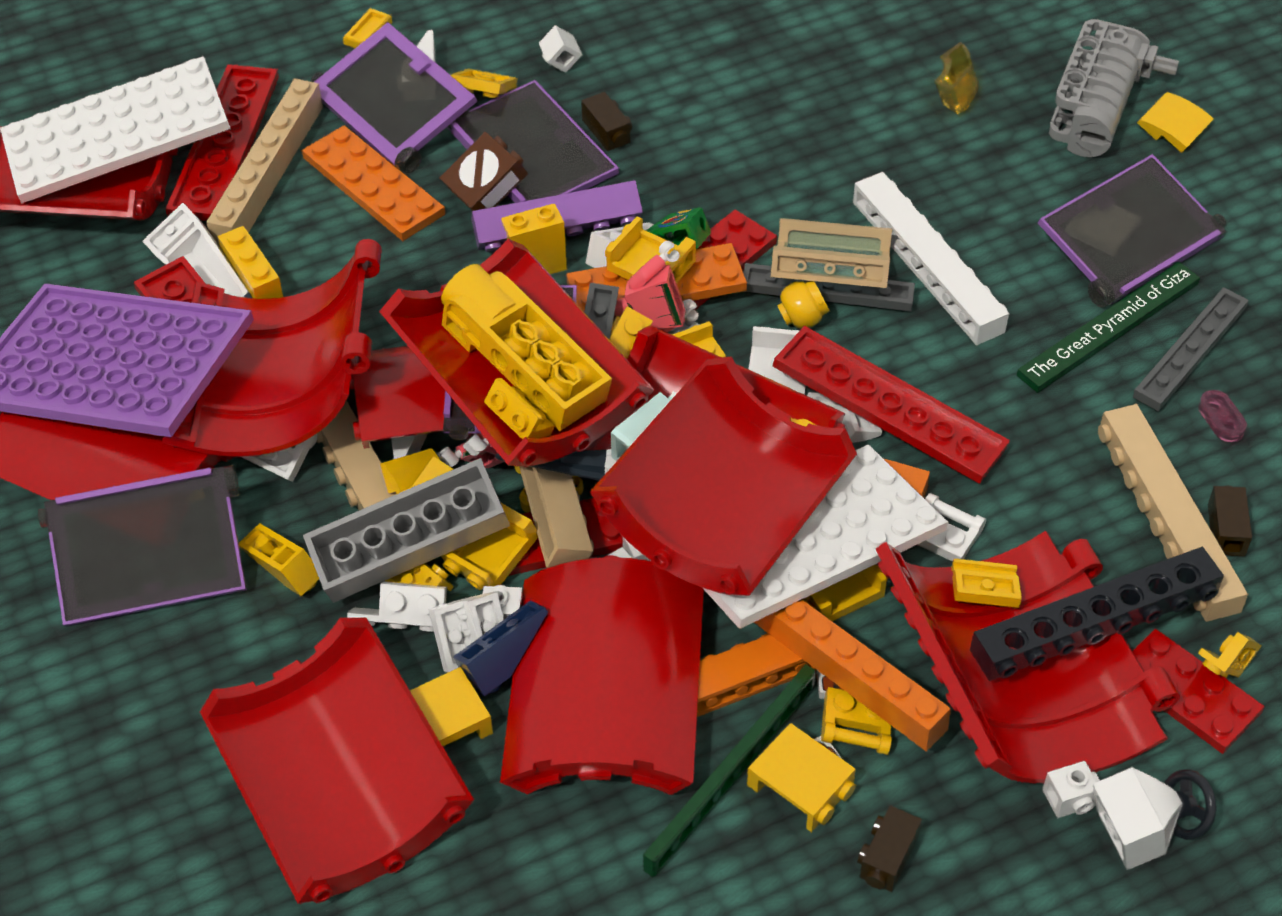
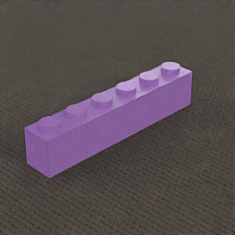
M634 180L472 211L471 220L478 250L485 249L486 252H493L498 250L507 240L506 231L501 220L505 216L555 204L564 221L565 233H567V236H576L582 234L585 229L593 228L594 231L606 230L610 228L611 224L616 223L625 226L630 224L636 216L641 217L643 211L636 181Z

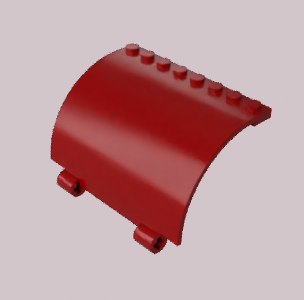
M372 239L359 241L355 246L354 255L339 273L318 287L292 296L270 299L237 297L224 294L225 289L196 281L191 303L251 310L254 320L172 438L163 436L162 443L210 455L257 456L293 447L324 429L337 416L349 396L351 374L364 373L370 367L372 341L369 336L359 332L364 279L373 278L380 271L382 254L380 244Z
M1044 531L1018 547L981 560L982 562L1017 565L1016 574L1019 577L1022 598L1019 608L955 601L952 581L953 571H951V567L934 568L912 565L905 562L901 553L887 542L875 548L881 559L878 562V566L888 579L891 578L894 584L891 587V591L898 602L904 604L907 610L904 616L909 625L918 631L921 637L918 640V644L928 657L931 656L935 664L932 666V671L940 683H945L949 691L946 694V698L951 707L956 712H960L963 721L960 722L961 728L970 740H974L978 747L975 750V755L984 768H991L1000 775L1019 782L1045 783L1048 772L1085 761L1090 771L1096 773L1130 760L1168 739L1152 711L1160 712L1171 708L1179 701L1180 694L1163 667H1153L1144 672L1123 634L1114 633L1104 637L1103 640L1094 645L1086 644L1080 646L1068 655L1054 656L1039 666H1028L1018 670L1008 678L999 677L991 681L987 679L970 652L975 631L1094 587L1091 579L1097 577L1102 572L1103 565L1088 540H1075L1064 548L1063 553L1060 554L1048 532Z

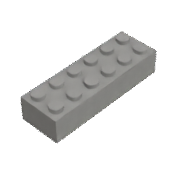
M479 458L303 535L323 590L331 601L335 603L510 526V523L482 459Z

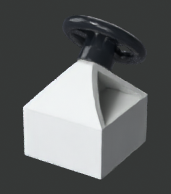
M1129 768L1093 784L1096 810L1127 870L1165 855L1172 834L1185 840H1194L1202 837L1210 830L1216 817L1217 803L1213 788L1203 775L1193 770L1184 769L1176 771L1162 783L1137 769ZM1192 781L1202 790L1206 809L1197 804V800L1192 794ZM1180 782V791L1173 790L1174 786ZM1186 816H1195L1202 821L1194 829H1184L1176 823L1179 819H1183Z

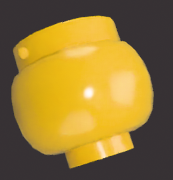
M795 281L790 283L781 291L780 300L782 303L777 305L787 326L793 323L800 330L804 326L808 328L814 327L822 320V315L830 312L814 281Z

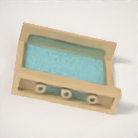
M780 218L778 244L773 247L771 277L887 288L892 229Z

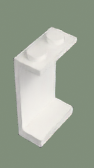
M753 326L749 370L805 395L806 385L772 366L774 358L799 330Z

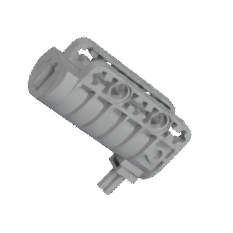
M1096 19L1086 21L1083 24L1056 92L1055 102L1057 107L1050 123V137L1054 140L1068 143L1067 150L1078 156L1096 157L1102 155L1111 146L1134 81L1139 82L1140 76L1150 78L1152 70L1176 75L1179 61L1157 56L1158 46H1150V40L1147 36L1137 29ZM1093 30H1096L1095 37L1090 36ZM1089 46L1092 47L1093 50H1086L1082 47ZM1062 110H1071L1073 114L1064 113ZM1061 123L1066 124L1063 131L1059 130Z

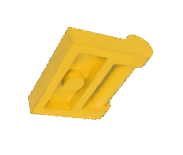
M828 687L824 698L821 741L832 743L834 740L876 749L877 753L888 755L892 740L890 735L891 725L846 691ZM836 725L844 726V727H849V728H854V729H859V730L868 731V732H873V733H878V734H877V736H876V735L866 734V733H862V732H857V731L842 729V728L836 727Z

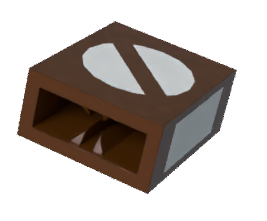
M485 131L446 170L440 179L472 211L496 207L529 173L522 166L525 161L514 150L509 153L506 150L508 148L507 144L499 136L493 139Z

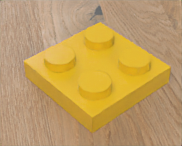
M466 69L451 74L469 92L473 93L474 90L483 91V96L496 98L499 94H506L507 91L517 87L518 78L474 69Z

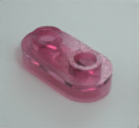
M1219 390L1204 392L1198 409L1216 436L1226 442L1241 440L1244 436L1247 422L1229 396Z

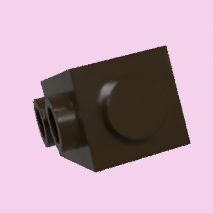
M605 91L581 100L582 121L607 152L631 143L630 131L633 128L631 120L627 115L624 116L619 110L616 101L611 100Z
M1214 486L1208 502L1210 530L1226 556L1245 557L1252 540L1246 487Z
M891 805L884 817L878 815L871 831V835H874V838L870 845L867 843L863 845L857 859V863L862 864L860 878L873 888L892 892L919 837L922 819Z

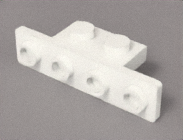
M382 582L380 585L379 609L355 607L347 612V618H367L371 626H374L375 622L388 623L389 628L404 629L407 628L408 624L419 625V629L422 631H434L429 609L446 604L447 587Z

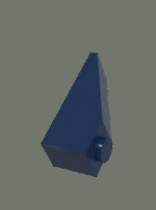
M530 600L453 656L457 666L462 668L476 692L483 696L494 693L500 689L504 681L511 677L548 613L545 607Z

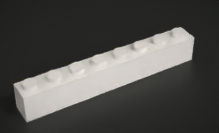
M884 172L856 182L853 197L855 206L874 227L892 229L890 246L977 346L1004 334L1009 317L1006 307L996 300L991 294L990 289L980 282L975 276L974 271L964 264L959 258L958 253L948 246L943 240L942 235L936 232L928 223L926 217L916 210L911 200L900 192L895 182L890 180Z

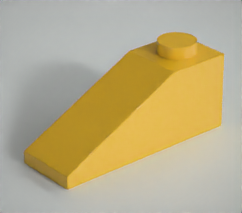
M261 523L239 542V547L284 586L300 596L311 590L319 580L313 561L303 548Z

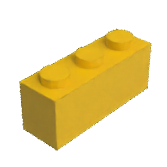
M244 226L218 236L222 252L253 298L270 299L283 297L279 276Z

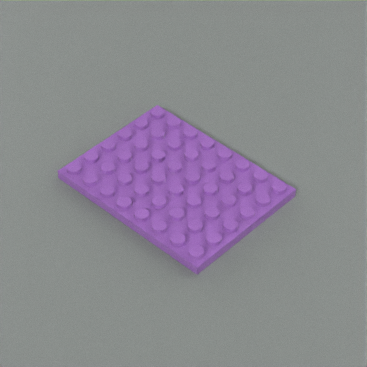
M44 284L0 337V411L172 438L253 322L252 311Z

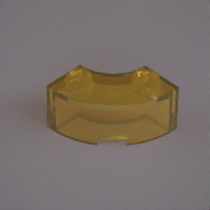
M961 42L940 56L944 69L941 75L934 80L942 104L957 114L970 106L979 86L978 76L970 53Z

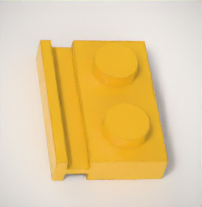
M954 558L951 571H953L952 581L955 601L1019 608L1022 598L1019 577L1016 574L1017 565Z

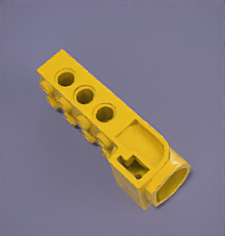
M472 264L456 273L447 283L441 296V301L444 305L442 326L468 352L477 349L537 409L543 411L546 418L559 431H562L607 401L612 378L505 274L496 271L489 275L479 264Z

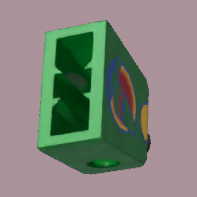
M700 207L671 213L645 230L676 245H679L685 237L696 241V249L711 234L704 211ZM669 232H672L671 237L668 238L666 235Z

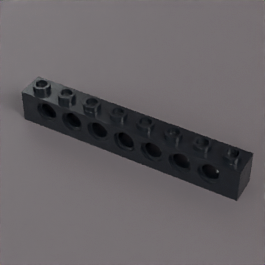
M1201 546L977 630L973 634L970 652L989 681L999 677L1008 678L1025 667L1039 666L1054 656L1068 655L1080 646L1086 644L1094 645L1106 636L1114 633L1123 634L1140 623L1154 622L1161 615L1172 611L1180 612L1190 604L1201 600L1203 602L1209 601L1218 594L1224 574L1204 547Z

